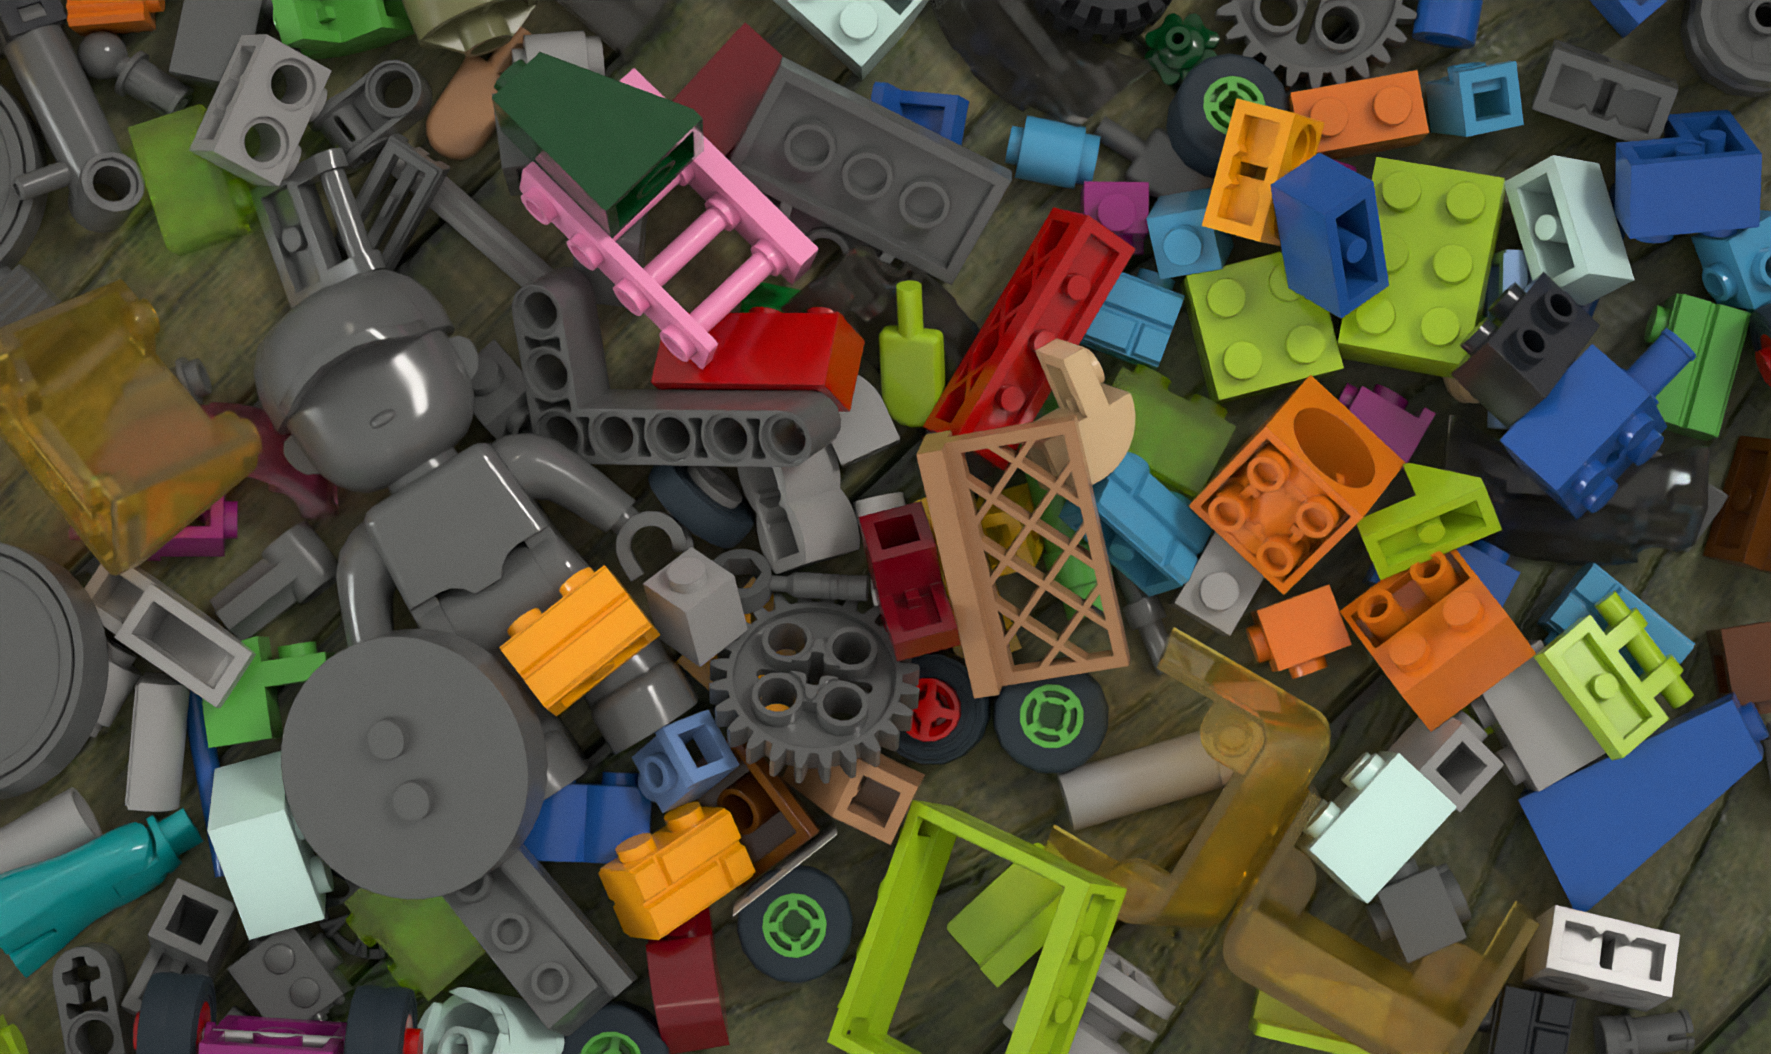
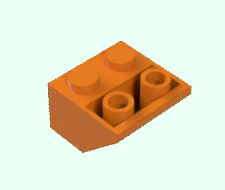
M1456 549L1445 554L1437 551L1430 555L1433 559L1421 564L1417 562L1407 570L1380 580L1339 611L1401 696L1430 732L1536 655V652L1509 615Z

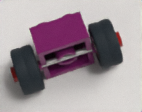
M159 972L151 976L143 996L141 1009L136 1014L133 1028V1046L136 1054H423L424 1043L423 1029L417 1028L418 1017L415 993L412 989L406 987L358 986L351 1001L347 1022L227 1015L216 1026V995L211 977L203 974L182 975L172 972Z

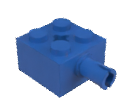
M1668 328L1661 332L1658 339L1627 371L1617 366L1596 346L1591 344L1566 370L1548 396L1520 418L1500 441L1521 471L1572 517L1578 520L1587 510L1595 513L1613 497L1618 489V484L1615 481L1632 463L1636 466L1644 464L1662 445L1664 437L1661 433L1667 428V425L1657 408L1659 401L1656 399V396L1697 356L1681 338Z

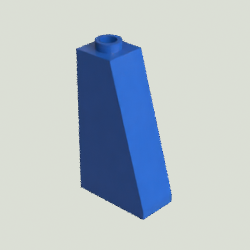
M1731 692L1661 725L1624 758L1612 761L1607 753L1539 792L1528 790L1527 788L1523 789L1518 801L1573 909L1583 912L1590 910L1763 759L1764 748L1760 741L1768 738L1769 733L1752 701L1741 706L1735 692Z

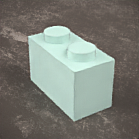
M1552 155L1505 181L1506 193L1532 281L1545 272L1578 305L1585 306L1635 280L1599 163Z

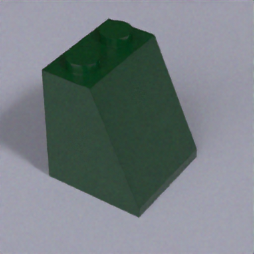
M539 52L527 64L522 59L514 62L501 74L494 85L497 93L491 99L500 130L562 188L612 239L704 151L703 118L694 109Z

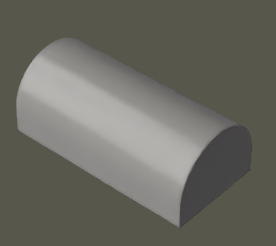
M145 672L135 685L125 806H128L127 810L163 812L176 810L180 807L190 689L168 674Z

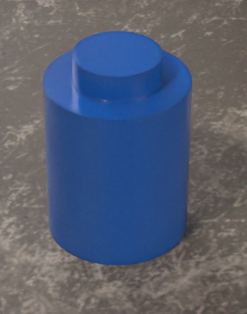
M1418 0L1417 16L1414 20L1412 37L1420 42L1439 47L1454 49L1473 48L1476 42L1483 0Z

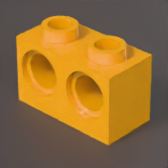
M1236 98L1202 226L1281 247L1270 185L1316 155L1325 122Z

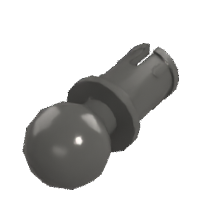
M104 30L93 31L83 38L78 47L77 57L83 71L87 75L98 80L116 78L115 93L121 97L127 94L152 108L171 123L176 122L183 115L193 98V95H191L194 92L193 88L171 77L149 62V55L141 50L131 58L128 57L125 42L115 33Z

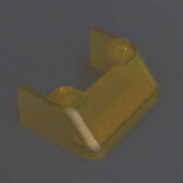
M1173 627L1166 639L1157 669L1213 701L1201 724V743L1212 759L1231 769L1234 773L1172 873L1144 859L1131 858L1118 862L1055 824L1047 836L1043 849L1127 888L1117 919L1123 922L1137 925L1209 928L1220 923L1227 916L1326 759L1330 747L1331 730L1325 716L1314 707Z
M1303 779L1256 859L1222 938V952L1227 967L1240 979L1370 1054H1463L1539 927V922L1527 906L1515 901L1484 955L1462 943L1456 942L1422 957L1414 972L1411 973L1303 911L1314 892L1316 873L1309 857L1294 847L1321 800L1316 786Z

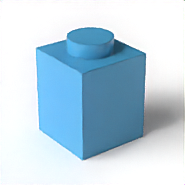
M1212 187L1159 196L1148 214L1146 220L1160 279L1223 269L1234 247L1232 235L1202 226Z

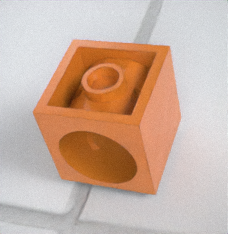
M1310 375L1231 456L1190 503L1189 507L1284 595L1367 514L1405 462Z

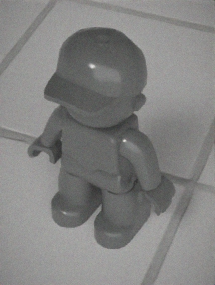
M387 269L355 274L312 293L282 317L258 345L253 371L257 393L275 429L281 435L291 434L284 442L283 454L296 470L306 475L321 474L336 486L354 492L371 493L388 488L392 494L367 511L364 522L360 523L350 533L339 552L336 581L348 647L394 631L393 598L397 588L407 608L416 620L418 629L438 630L454 634L473 642L496 657L522 685L537 712L542 726L548 761L545 800L584 774L589 766V761L560 716L556 717L542 705L499 647L511 638L507 633V629L520 616L534 608H539L544 613L563 598L559 589L571 576L587 567H591L594 572L597 570L558 531L537 500H549L586 520L605 534L609 530L617 535L616 553L622 568L631 582L645 573L632 549L633 538L640 528L657 526L663 529L671 539L672 551L677 553H684L690 547H694L691 532L674 516L662 510L638 512L632 506L636 500L578 454L554 439L535 433L509 434L492 443L474 444L458 454L454 447L467 434L473 418L475 398L472 380L480 370V358L475 345L470 339L460 335L451 337L454 334L455 327L443 305L429 289L413 277ZM640 607V609L644 612V614H645V615L647 616V618L650 620V618L648 617V615L646 614V612ZM659 637L583 695L584 700L591 709L594 723L614 754L641 741L685 713L698 702L699 697L683 668L674 658L667 644L660 640Z

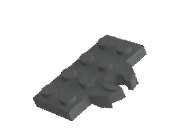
M783 56L728 158L761 192L779 200L778 209L811 241L819 238H828L839 244L843 253L836 260L826 264L821 286L830 288L856 286L857 291L879 279L894 258L952 285L1012 181L1011 170Z

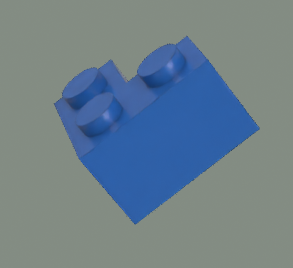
M1728 109L1669 114L1664 126L1663 139L1616 143L1615 216L1629 239L1635 238L1645 243H1663L1673 239L1674 235L1701 233L1702 235L1716 238L1735 235L1738 229L1759 227L1762 153Z

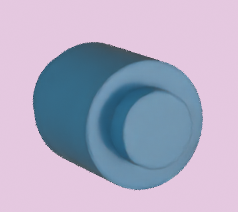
M1027 115L1024 128L1012 125L1005 163L1017 165L1015 178L1074 190L1075 183L1083 185L1084 181H1092L1101 136L1087 134L1086 127Z

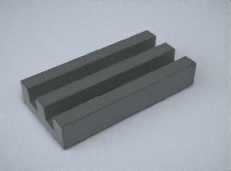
M400 133L390 135L355 200L364 223L398 159L401 158L407 162L368 233L373 250H378L420 171L425 174L382 253L386 268L394 271L451 168L442 161L435 162L429 158L430 153L421 147L414 148L409 145V139ZM338 231L334 239L336 244L346 251Z

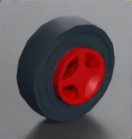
M945 650L913 657L911 663L918 664L920 668L919 683L916 686L920 688L918 709H912L913 720L911 730H899V748L896 751L901 756L922 765H944L967 755L983 738L991 718L990 696L974 699L965 658ZM938 692H939V698L942 700L944 706H948L949 708L943 707V706L941 705V702L937 699V693H938Z

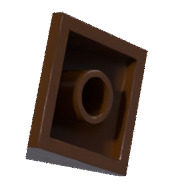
M748 742L730 748L739 766L702 797L691 801L699 802L702 807H721L731 812L741 836L739 842L745 846L756 871L753 877L740 885L742 888L821 830V826L790 785L783 779L780 772L775 777L769 775L770 759L766 755L751 765L746 762V746ZM702 757L695 764L697 768H699L704 765H707L708 763L705 760V758Z

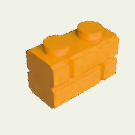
M605 565L596 572L591 567H587L571 576L559 589L563 598L544 613L539 608H534L520 616L507 629V633L511 638L499 647L542 705L556 717L660 636L658 630L620 581Z
M689 802L669 811L664 816L666 826L654 834L642 833L624 840L615 848L618 857L601 867L598 874L609 899L615 903L613 909L624 933L629 935V937L659 940L754 876L753 874L756 871L745 846L739 842L741 836L731 812L721 807H702L699 802Z

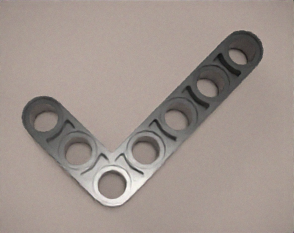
M567 266L556 268L523 286L516 292L513 298L512 315L532 431L535 434L560 442L590 464L790 468L801 465L837 438L841 429V417L836 405L823 393L812 390L610 389L595 294L590 281L576 268ZM738 422L743 426V428L746 431V434L739 427ZM795 422L801 426L805 435L801 434Z

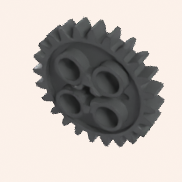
M1229 0V3L1221 6L1214 14L1215 21L1234 22L1235 26L1231 28L1223 40L1225 45L1243 41L1247 47L1242 56L1253 59L1258 57L1264 62L1263 65L1270 68L1273 73L1275 70L1284 73L1283 86L1286 92H1289L1298 77L1306 79L1307 89L1319 88L1322 78L1327 77L1331 85L1346 83V72L1348 71L1357 81L1368 79L1370 74L1366 60L1381 68L1387 66L1391 58L1382 44L1401 48L1407 38L1395 24H1412L1417 16V13L1412 9L1402 5V2L1410 0H1321L1314 10L1307 43L1299 44L1296 41V35L1308 0H1282L1290 7L1292 12V21L1284 26H1273L1262 17L1260 4L1265 0ZM1330 16L1344 18L1351 25L1353 31L1352 40L1344 44L1328 40L1323 34L1322 20Z
M777 592L774 593V610L768 612L762 607L750 613L751 624L746 622L748 630L717 654L718 659L710 661V680L713 682L709 683L710 704L717 705L715 707L716 726L728 727L727 744L731 748L748 742L746 746V762L750 765L765 755L769 757V775L773 777L786 764L794 766L796 783H802L808 768L817 769L824 784L829 783L831 768L840 766L846 775L854 778L856 777L857 759L860 757L873 767L879 766L880 746L896 751L899 748V730H911L913 720L912 709H918L920 688L916 686L919 683V665L911 663L912 658L901 661L896 660L889 634L885 631L884 626L880 627L881 614L878 605L861 614L858 612V601L846 600L843 606L835 604L833 599L821 598L820 602H812L811 598H798V603L789 604L785 597ZM782 649H791L798 653L792 656H784L776 652ZM844 658H856L861 660L862 662L859 664L849 665L846 663H842L840 660ZM867 690L871 691L869 694H865ZM771 704H782L788 706L789 709L774 712L765 707ZM847 713L854 718L840 721L833 719L830 715Z

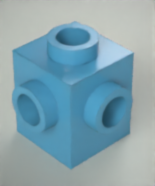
M1760 210L1759 227L1738 229L1735 235L1729 237H1708L1701 233L1691 237L1703 267L1702 280L1704 286L1715 299L1716 304L1743 308L1747 312L1753 313L1758 308L1771 303V211Z

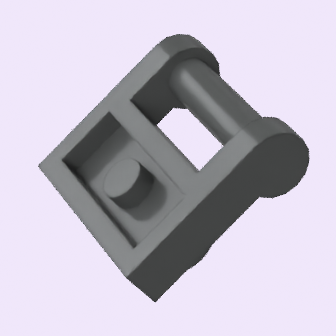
M343 148L329 149L300 162L292 174L281 181L280 186L259 185L249 191L291 309L321 288L333 285L355 274L387 269L381 251L373 250L345 174V171L350 166ZM319 181L322 183L349 258L345 261H342L315 183Z

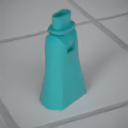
M184 808L161 821H158L154 815L146 818L149 825L146 828L143 824L137 822L127 823L72 851L0 874V948L6 955L9 954L15 966L26 979L93 922L109 912L136 900L162 883L168 873L171 874L182 864L179 855L204 842Z

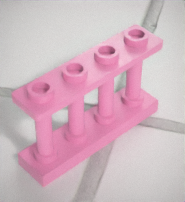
M635 68L620 80V82L665 98ZM704 137V151L613 239L535 162L532 161L522 170L519 189L523 193L521 195L522 203L530 214L544 225L552 222L569 239L567 241L569 250L583 266L592 271L598 267L615 284L613 291L616 297L631 313L636 316H641L644 313L662 330L659 333L660 338L673 355L684 362L691 359L701 369L712 361L718 346L716 340L708 332L770 274L773 276L781 274L793 285L811 268L819 250L706 137ZM678 184L681 186L689 184L706 201V211L650 263L642 268L616 241ZM735 229L752 246L750 249L752 256L688 314L662 286L722 230L732 231Z

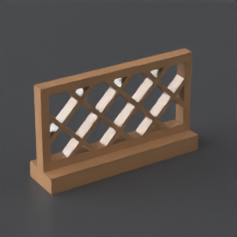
M1077 415L952 436L951 430L926 434L916 456L974 699L999 695L1002 686L1129 666L1131 660ZM1064 435L1069 461L1057 477L1025 457L1036 440ZM1024 442L1018 452L1008 446ZM990 449L1010 462L994 488L969 473L965 452ZM1017 468L1049 488L1033 513H1030L1001 494V491ZM1071 472L1073 473L1076 489L1065 483ZM974 492L985 499L979 510ZM1056 493L1081 509L1083 522L1071 539L1040 519ZM992 504L1024 524L1008 549L983 533L981 520ZM1031 530H1034L1063 549L1046 574L1015 555ZM1085 533L1090 551L1078 544ZM989 554L999 560L993 571ZM1070 555L1095 571L1097 582L1085 599L1054 580ZM1006 566H1009L1038 585L1022 609L1017 608L997 593L995 582ZM1045 591H1048L1077 610L1060 635L1029 615ZM1099 594L1103 611L1092 605ZM1003 615L1013 620L1007 631ZM1085 615L1108 630L1112 650L1087 653L1067 639ZM1020 626L1051 645L1041 661L1014 665L1009 642ZM1059 651L1068 656L1054 659Z

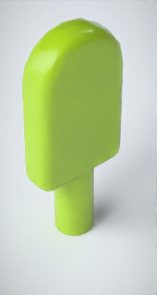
M907 280L896 285L898 326L887 325L879 334L881 395L891 418L901 425L916 428L923 427L946 388L944 336L940 330L924 328L922 284L918 281Z

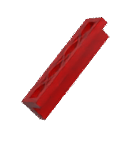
M1053 207L923 427L932 433L951 430L952 436L1033 422L1052 391L1035 350L1056 338L1076 345L1080 344L1136 248L1089 215ZM1020 443L1008 446L1016 451ZM990 449L970 451L991 466L1003 471L1009 463Z

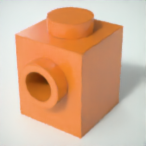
M1329 584L1250 612L1255 625L1246 628V634L1257 662L1260 664L1268 661L1272 672L1288 668L1292 679L1328 667L1325 654L1352 645Z

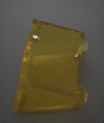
M122 279L0 328V436L102 566L114 576L141 565L257 468L258 454L262 452L260 436L250 420L247 418L240 419L234 412L226 411L215 416L212 421L157 356L155 335L160 332L158 316L151 303L145 298L139 300Z

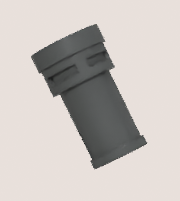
M1686 1009L1633 1018L1630 1014L1612 1016L1607 1014L1595 1016L1593 1020V1037L1597 1054H1658L1680 1050L1692 1051L1694 1049L1695 1038L1686 1036V1033L1694 1032L1691 1017Z

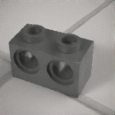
M1554 39L1533 96L1532 109L1628 142L1660 139L1676 98L1678 85L1677 80Z

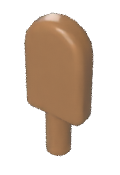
M522 26L507 44L494 50L488 61L480 56L466 57L430 110L426 120V136L430 146L440 156L450 160H466L473 157L486 145L496 130L494 108L491 99L492 94L497 93L494 85L501 74L512 65L511 49L523 48V35H531Z

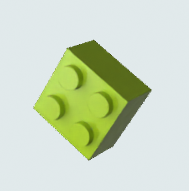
M1282 251L1226 265L1220 270L1187 275L1180 284L1182 294L1185 295L1184 302L1212 406L1302 384L1310 375L1316 380L1333 376L1344 369L1329 311L1288 288Z

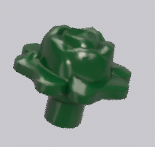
M1175 13L1168 14L1161 27L1148 32L1145 36V42L1149 49H1151L1144 55L1145 65L1157 71L1166 86H1174L1179 82L1180 78L1184 81L1188 72L1209 57L1217 56L1213 50L1219 45L1220 38L1216 32L1204 27L1200 15L1196 13L1189 14L1184 21Z

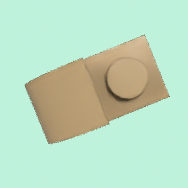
M1056 338L1035 350L1059 408L1036 421L1077 415L1091 483L1094 485L1113 472L1129 450L1134 435L1136 419L1133 398L1130 392L1103 383L1105 380L1103 369L1089 349ZM1064 435L1036 440L1027 453V458L1057 477L1069 461ZM1071 472L1065 483L1076 489L1073 473ZM1038 481L1040 488L1049 490L1047 486Z

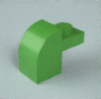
M272 0L274 8L273 21L277 31L280 33L282 43L291 48H300L301 54L310 59L347 56L376 49L415 34L401 0Z
M255 636L242 640L241 642L255 652L256 656L221 709L216 708L202 698L208 748L282 738L283 729L277 687L305 683L317 668L336 653H318L316 641L280 646L278 647L279 659L272 660L269 637Z

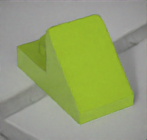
M1413 463L1402 465L1415 496L1367 515L1356 524L1380 580L1407 570L1417 562L1421 564L1433 559L1430 555L1437 551L1445 554L1502 530L1481 478Z

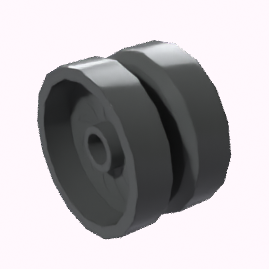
M1687 0L1683 8L1680 34L1686 58L1702 80L1725 94L1750 98L1771 94V0ZM1755 14L1763 19L1765 22L1764 26L1757 22Z

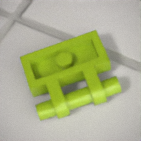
M1615 590L1602 597L1594 605L1608 624L1604 632L1591 615L1581 617L1533 656L1612 761L1624 758L1669 719L1654 699L1657 694L1661 693L1672 709L1682 706L1694 696V693L1680 676L1683 672L1681 665L1672 654L1665 656L1644 629L1648 625L1646 619L1637 607L1629 609ZM1623 646L1626 647L1642 668L1643 672L1640 678L1637 677L1618 652Z

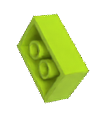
M1376 157L1372 181L1375 188L1389 286L1343 317L1338 338L1341 357L1346 360L1455 379L1450 374L1467 354L1460 347V344L1480 323L1506 199L1505 178Z

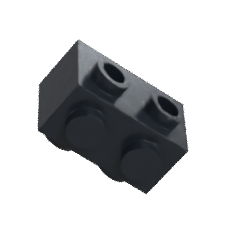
M1545 272L1541 273L1524 289L1514 282L1492 303L1488 311L1495 319L1491 321L1488 317L1485 318L1461 342L1460 347L1467 354L1450 374L1507 429L1548 396L1600 327Z

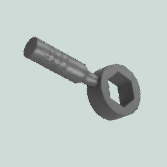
M748 549L729 550L713 560V562L733 575L752 574L756 578L751 588H738L744 614L761 609L770 600L773 591L787 592L797 598L867 601L869 577L865 575L794 572L789 576L771 575V565L767 559L758 552Z

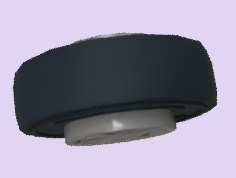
M653 466L648 476L652 491L667 512L687 527L692 534L724 549L733 548L748 534L755 520L751 506L735 483L716 466Z

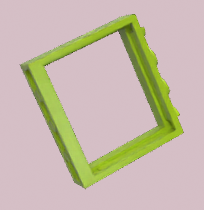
M912 800L904 826L900 827L899 840L888 871L879 886L878 899L865 936L858 945L856 961L844 995L837 1005L839 1009L827 1042L849 1054H923L887 1035L958 836L1065 887L1005 1054H1068L1127 888L952 806Z

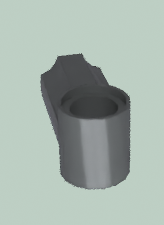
M307 520L295 525L274 540L261 553L262 560L209 600L224 625L240 641L257 636L295 605H305L337 582L338 560Z

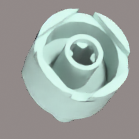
M458 987L449 991L454 995L449 997L443 1004L434 1002L425 1011L417 1028L423 1029V1054H561L565 1043L564 1035L548 1030L524 999L467 987Z

